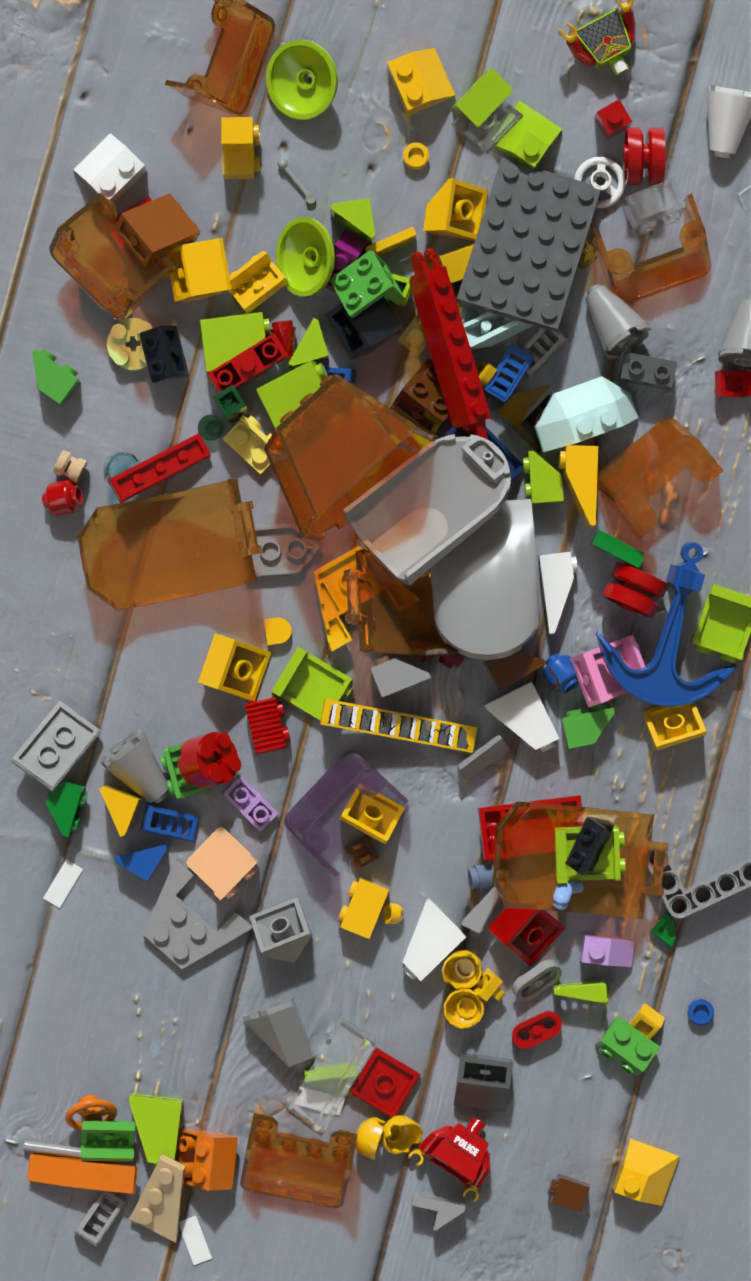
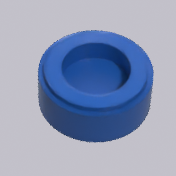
M695 999L689 1004L687 1015L694 1024L703 1026L712 1021L714 1008L705 999Z

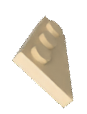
M162 1154L129 1219L176 1243L179 1237L178 1227L181 1217L180 1207L186 1166Z

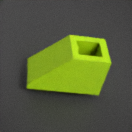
M528 451L527 458H523L524 473H529V484H525L526 499H531L532 505L562 503L564 501L562 475L536 452Z

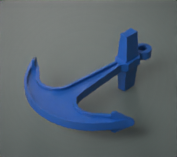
M687 542L682 546L680 554L684 560L678 565L670 564L666 581L672 583L675 594L654 657L648 665L640 669L629 668L616 649L600 632L597 631L595 633L602 658L613 679L634 697L654 705L679 706L697 701L720 686L738 667L735 663L714 670L695 681L689 682L682 680L676 671L675 662L687 596L694 590L701 591L705 574L699 572L695 563L702 559L704 551L695 542ZM694 548L695 555L693 557H690L689 551L690 549Z

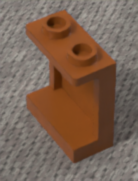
M170 193L122 213L115 227V231L145 268L152 266L159 254L182 244L195 243L201 232L195 222L189 218Z

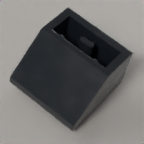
M384 297L354 318L349 316L342 303L325 314L351 360L368 355L404 329L388 300Z

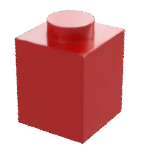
M620 99L597 111L594 117L607 140L625 131L632 123Z

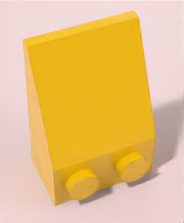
M566 445L563 451H560V454H558V469H563L562 476L586 528L592 529L596 526L598 446Z

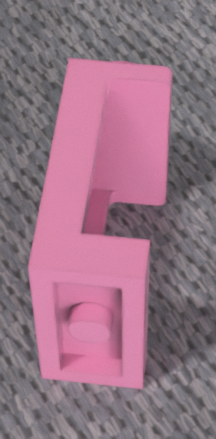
M633 635L610 643L629 668L640 669L645 667L640 654V647ZM599 647L570 658L588 707L628 693L609 673Z

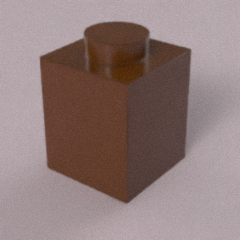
M558 1173L557 1179L551 1180L547 1194L551 1195L550 1200L552 1203L582 1213L590 1187L588 1183Z

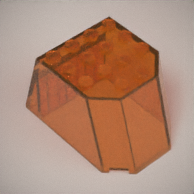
M337 374L329 375L319 384L320 388L314 394L309 393L300 401L301 406L294 412L286 413L280 419L281 424L276 427L264 447L300 533L304 538L317 542L324 539V532L334 526L341 529L348 523L343 514V510L426 445L439 439L438 435L361 386Z

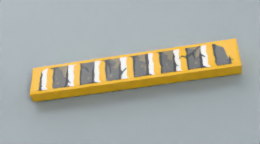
M325 698L319 723L331 727L473 753L478 728Z

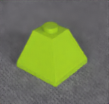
M519 100L490 144L516 162L535 169L562 131V128Z

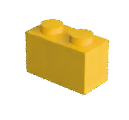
M361 877L358 882L353 881L347 894L352 897L349 906L343 905L337 919L342 921L340 928L370 939L389 889Z

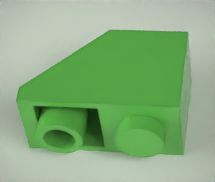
M35 349L32 354L38 389L63 407L81 382L76 378L78 372L67 364L63 368L54 362L57 357L47 350L43 349L40 352Z
M606 703L592 706V712L582 714L581 709L567 711V717L561 718L567 749L595 744L614 715V708H607Z

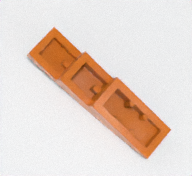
M34 1153L30 1154L27 1181L133 1194L135 1193L138 1167L106 1161H82L77 1158L54 1157Z

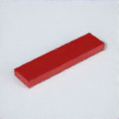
M198 433L110 478L108 483L121 504L210 458L212 455Z

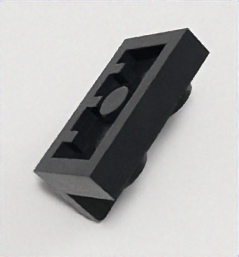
M158 326L139 334L152 383L189 376L177 326Z
M587 816L565 864L580 875H586L588 871L593 872L603 848L609 840L614 825L607 820Z

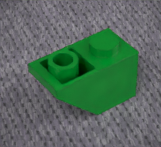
M63 780L53 793L49 790L46 805L62 835L70 837L72 832L76 833L81 819L77 817L79 807L84 808L88 793L84 792L86 786Z

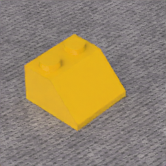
M435 48L411 52L387 62V70L407 117L455 97V93Z
M215 633L198 683L255 702L271 652Z

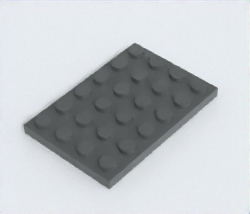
M501 158L457 296V303L557 332L601 189H596L592 184L539 168L533 169L528 165Z

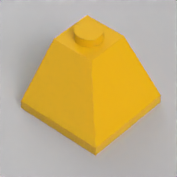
M449 178L426 206L423 231L443 237L475 241L486 208L488 190Z
M630 1138L612 1186L614 1192L640 1202L662 1206L679 1156Z

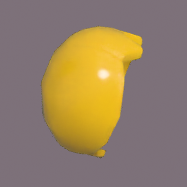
M457 950L447 956L441 971L444 982L451 984L458 990L472 988L479 983L483 968L481 960L474 953L468 950Z
M459 989L452 992L444 1003L445 1018L449 1024L459 1029H466L477 1025L485 1013L484 1001L471 989Z
M399 1115L392 1117L386 1122L380 1138V1142L387 1152L395 1155L403 1152L409 1153V1148L412 1144H420L423 1131L416 1121L407 1116Z
M372 1117L360 1124L354 1138L356 1150L360 1154L373 1160L376 1159L377 1148L385 1121Z

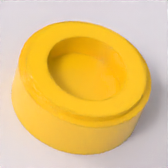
M411 143L405 148L403 161L408 168L420 170L428 163L429 152L423 144Z

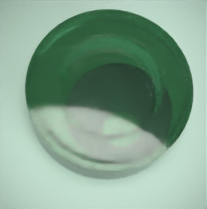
M206 415L198 423V432L203 439L216 441L224 433V424L218 416Z

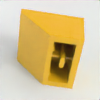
M223 238L184 244L166 251L175 302L200 301L232 290Z

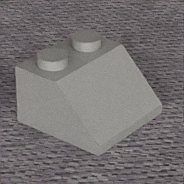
M388 656L373 661L375 666L370 668L382 698L431 678L428 672L395 658L389 660Z

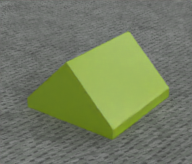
M370 198L332 204L330 215L333 219L355 235L367 240L369 245L376 243Z

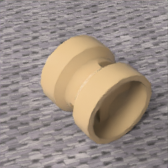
M63 450L54 466L53 473L58 476L64 475L73 483L78 484L88 461L83 458L77 459L72 456L71 452Z

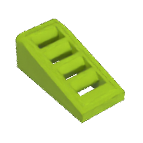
M603 980L552 986L553 993L557 996L608 1004L607 987Z

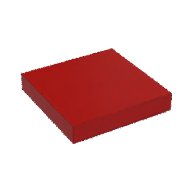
M375 1046L348 1092L392 1118L399 1112L421 1074Z

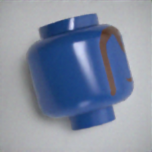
M566 654L550 656L545 661L546 667L543 670V677L551 688L556 692H563L564 694L572 691L579 685L570 660L571 657Z

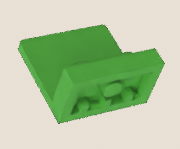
M372 249L330 279L347 313L352 318L382 297L386 300L391 298L397 305L406 300L388 266Z

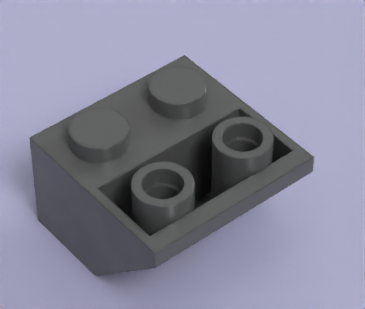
M460 1053L453 1105L506 1112L513 1068L512 1059Z

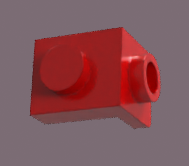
M751 369L744 371H715L716 397H750Z

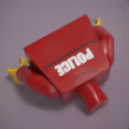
M472 1118L467 1127L457 1123L454 1127L446 1125L431 1132L419 1145V1148H414L410 1152L408 1159L413 1154L420 1155L421 1160L416 1164V1166H419L424 1161L425 1154H428L427 1160L465 1184L463 1197L466 1196L468 1191L475 1192L472 1198V1202H475L479 1197L478 1188L483 1186L490 1173V1153L487 1150L489 1143L480 1137L485 1124L479 1119Z

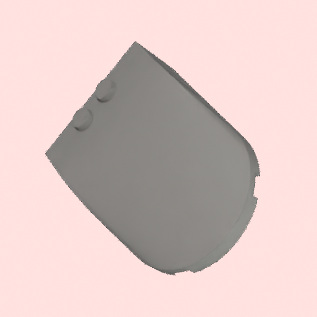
M531 499L505 501L497 513L430 568L436 629L446 644L449 643L464 656L480 660H494L510 656L521 650L522 645L534 636L538 628L540 600Z

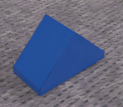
M164 844L114 857L115 862L148 882L166 854L168 845Z

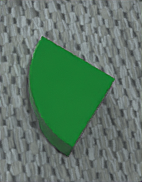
M665 911L650 932L670 948L676 939V925L672 916Z

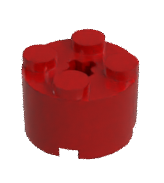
M211 732L188 739L180 748L182 750L181 758H178L180 774L189 785L199 787L198 789H206L227 783L233 779L236 772L241 768V760L238 758L236 747L231 741L230 736L224 732Z

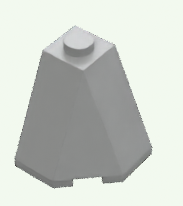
M293 996L243 1015L244 1022L289 1067L295 1065L296 1069L311 1064L310 1059L314 1058V1052Z

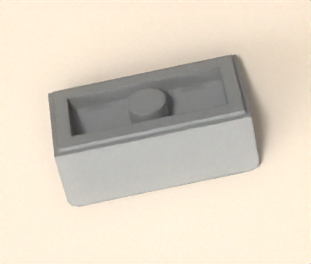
M496 735L460 762L457 767L467 780H472L509 751V747L500 735Z

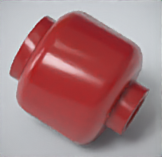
M71 480L52 482L47 485L45 493L42 494L43 506L46 509L48 508L50 513L55 516L75 513L83 503L81 488Z

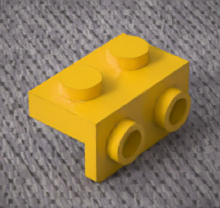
M262 251L258 255L253 256L239 270L229 275L232 288L229 292L248 314L289 282L272 262L268 254Z

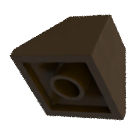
M548 385L515 393L497 412L539 454L542 452L535 426L552 395L555 393Z

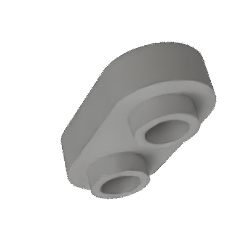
M554 960L542 961L515 980L512 992L519 1001H529L556 983L561 977V969Z

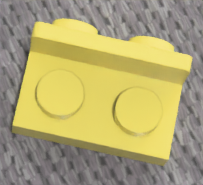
M242 415L239 422L226 434L223 440L262 475L282 453V450L279 448L281 443L271 433L268 436L259 430L262 425L254 417L250 416L247 419Z

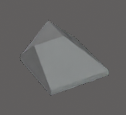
M298 897L249 916L260 952L264 957L295 963L313 935Z

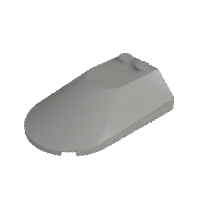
M455 434L448 435L429 443L347 506L343 510V514L366 549L398 582L410 586L497 513L505 502L510 489L511 474L509 465L502 451L494 443L476 435H471L470 437H455Z

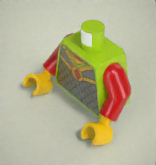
M615 0L616 4L621 8L620 11L616 8L579 29L567 23L569 33L565 35L564 31L559 29L558 35L566 40V44L575 59L588 66H595L598 70L609 64L615 76H619L629 70L623 56L630 53L635 42L636 22L633 9L631 8L634 3L633 0H627L625 3H621V0Z

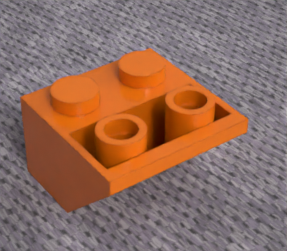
M180 1129L176 1161L186 1166L184 1184L208 1191L232 1190L238 1137L220 1132Z

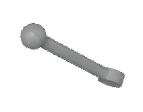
M284 159L279 160L278 167L282 170L284 169L306 197V202L308 204L315 203V195L306 190L289 169L288 162Z

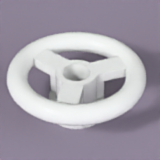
M590 158L579 166L574 179L582 181L585 171L591 166L597 165V170L592 173L589 184H592L596 189L605 191L611 197L606 200L597 201L596 208L610 207L624 193L626 186L624 172L615 161L609 158ZM606 166L610 167L617 176V189L610 185L611 175L605 170ZM597 178H602L605 181V184L599 186L596 184L595 180Z

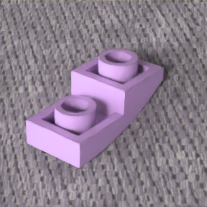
M240 774L221 792L260 832L279 814Z

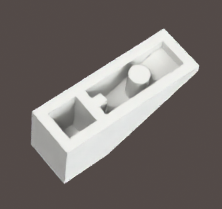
M571 552L541 555L538 557L548 634H554L574 579L573 573L578 572L576 557H571Z

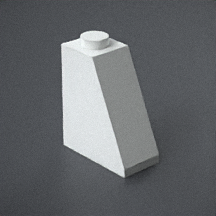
M532 682L484 705L489 713L534 750L540 748L542 752H545L556 746L554 741L558 740L559 737Z
M430 898L424 903L402 960L406 965L403 970L412 980L417 977L422 981L466 938V935Z

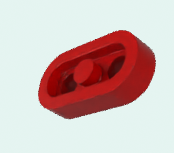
M543 1011L515 1025L512 1030V1040L517 1047L529 1049L556 1036L562 1028V1021L554 1011ZM546 1019H551L553 1025L550 1028H545L543 1022ZM527 1030L530 1033L529 1037L521 1039V1031Z

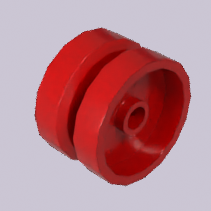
M627 127L623 144L625 185H640L644 169L646 181L649 185H663L666 158L664 128L650 127L646 133L644 144L642 130L639 127Z
M616 562L611 575L614 579L623 583L624 586L613 582L607 583L601 596L629 612L654 619L659 605L654 600L646 597V595L662 598L669 584L637 568Z

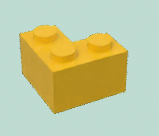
M221 117L224 179H255V172H260V156H255V146H260L259 125H254L253 117Z

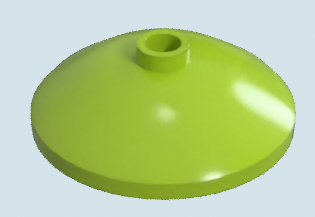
M294 40L279 47L272 55L266 71V86L272 102L282 113L294 119H311L324 113L333 103L338 89V73L332 57L322 46L309 40ZM309 74L312 76L311 83L308 81Z
M300 217L289 222L281 232L276 248V265L289 282L285 287L291 293L297 296L316 295L325 288L332 275L335 263L334 246L327 229L322 223L313 218Z

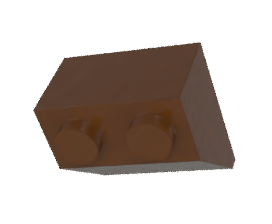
M516 652L504 658L488 660L483 664L497 689L501 690L542 667L546 662L544 659Z

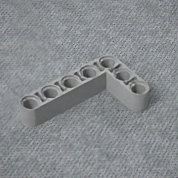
M652 846L644 852V863L668 913L675 918L687 917L751 887V879L746 880L743 876L745 867L751 865V858L684 888L666 850L659 846ZM660 851L663 856L662 862L656 866L652 865L649 860L651 853ZM665 875H671L674 879V884L670 889H663L660 882ZM728 876L732 880V886L729 890L722 891L719 882L723 877ZM699 888H706L709 893L707 900L703 902L697 901L695 897L696 891ZM683 899L685 908L682 912H673L672 903L674 900Z

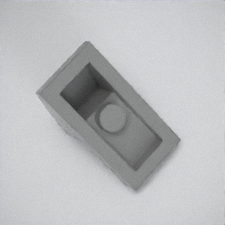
M416 1191L413 1192L412 1206H416L417 1211L431 1214L432 1210L436 1211L433 1232L465 1212V1202Z

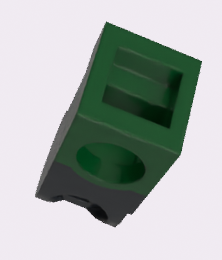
M233 384L213 396L230 424L239 420L242 415L248 414L247 406Z

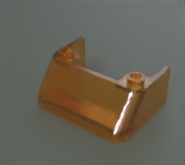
M213 0L215 3L211 12L212 22L221 31L205 76L193 74L187 79L186 83L166 80L165 85L190 100L230 114L242 115L248 109L275 33V22L271 16L245 0Z
M692 193L687 195L683 201L690 222L686 223L680 230L681 248L633 264L630 254L624 249L616 248L606 251L598 227L592 229L590 237L608 287L626 304L703 278L710 271L711 258L706 231Z

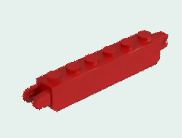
M426 249L424 255L420 252H415L411 256L415 275L410 277L409 284L451 424L455 428L462 427L468 437L476 435L488 440L485 420L491 418L447 268L446 266L441 267L435 249Z

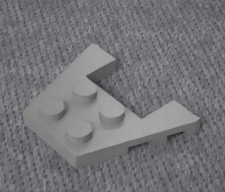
M176 859L143 935L176 965L184 969L246 933L252 928V925L235 911L218 931L215 930L177 896L179 891L193 877L194 873Z

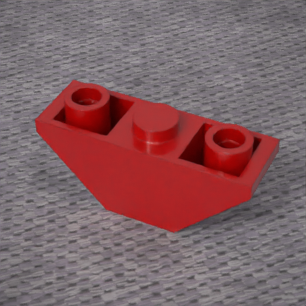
M275 333L212 370L208 373V376L218 392L223 391L232 384L237 390L268 372L285 359L288 354Z

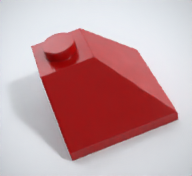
M538 903L504 909L488 929L531 967L565 930V927Z

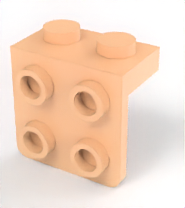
M219 827L188 858L187 866L214 891L213 894L221 901L224 897L230 899L240 889L236 884L243 877L248 880L258 870L254 866L258 860L225 828Z

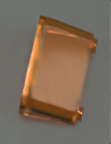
M100 193L57 228L49 251L56 263L115 320L123 321L173 272L175 265L168 255L162 253L157 256L152 266L145 268L115 231L117 225L115 222L117 217L115 204Z

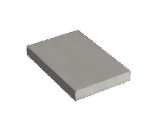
M59 701L13 756L11 763L53 793L100 736L101 730Z

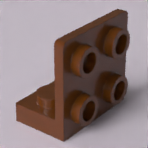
M427 359L400 391L392 406L413 423L419 424L433 437L449 414L433 361Z

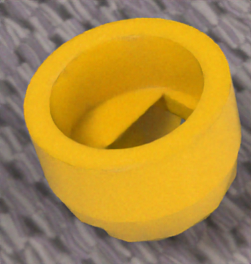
M386 903L382 910L384 923L398 924L404 918V916H401V912L404 909L396 903Z

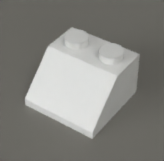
M111 133L73 169L110 207L147 172L145 165Z

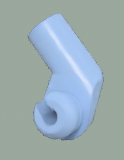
M581 880L568 881V883H559L553 895L554 907L559 910L566 909L571 895L583 891V882Z

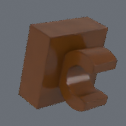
M368 835L344 847L356 870L380 858Z

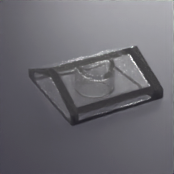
M504 100L479 127H476L463 113L451 125L475 148L488 154L523 115Z

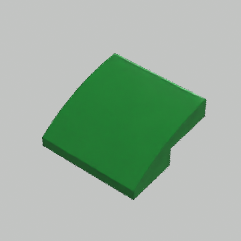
M599 529L591 541L592 546L634 568L639 569L644 560L645 553Z

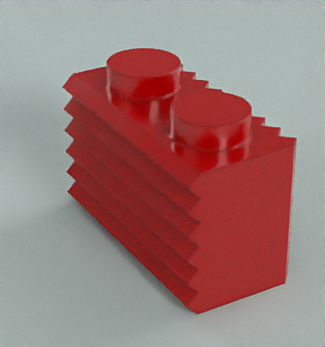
M276 697L246 703L245 708L255 754L286 749V743L291 742L288 727L283 728L281 717H285L283 702H277Z

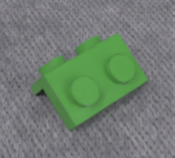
M182 744L163 749L164 755H160L164 771L169 770L171 780L167 781L171 796L176 795L177 800L209 791L208 788L198 789L199 787L189 785L181 776L178 768V758H181L182 750L180 748Z
M619 1016L614 1018L602 1038L595 1044L600 1048L599 1052L604 1057L610 1060L615 1059L621 1064L620 1068L630 1075L643 1073L660 1048V1046Z
M100 1120L82 1121L81 1160L132 1162L134 1160L135 1122H127L125 1120L116 1122Z

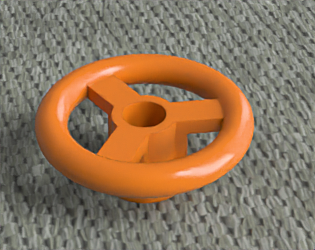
M86 1095L79 1099V1103L68 1109L65 1114V1121L71 1128L82 1131V1123L73 1119L76 1113L83 1116V1121L96 1120L105 1115L108 1116L100 1121H114L117 1116V1108L110 1101L99 1099L96 1095Z

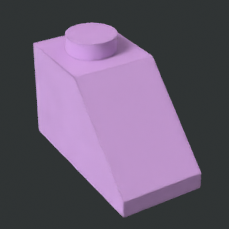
M583 934L580 961L606 966L632 967L635 941Z

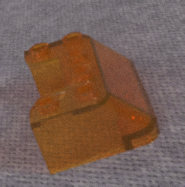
M665 418L597 472V489L634 535L640 539L657 522L656 512L646 499L685 468L700 482H709L724 470L691 432L677 420Z
M254 1113L240 1186L252 1193L326 1208H340L345 1199L358 1134L343 1129L338 1130L330 1135L329 1143L317 1138L298 1137L292 1133L277 1132L279 1124L273 1116Z

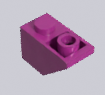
M346 229L334 245L335 263L330 279L362 256L368 243L367 240ZM329 280L325 287L336 293Z

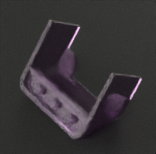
M348 751L291 808L285 816V826L306 850L336 877L340 871L322 855L329 845V836L320 824L355 787L364 795L374 796L380 793L386 786L404 804L408 802V799L360 753Z

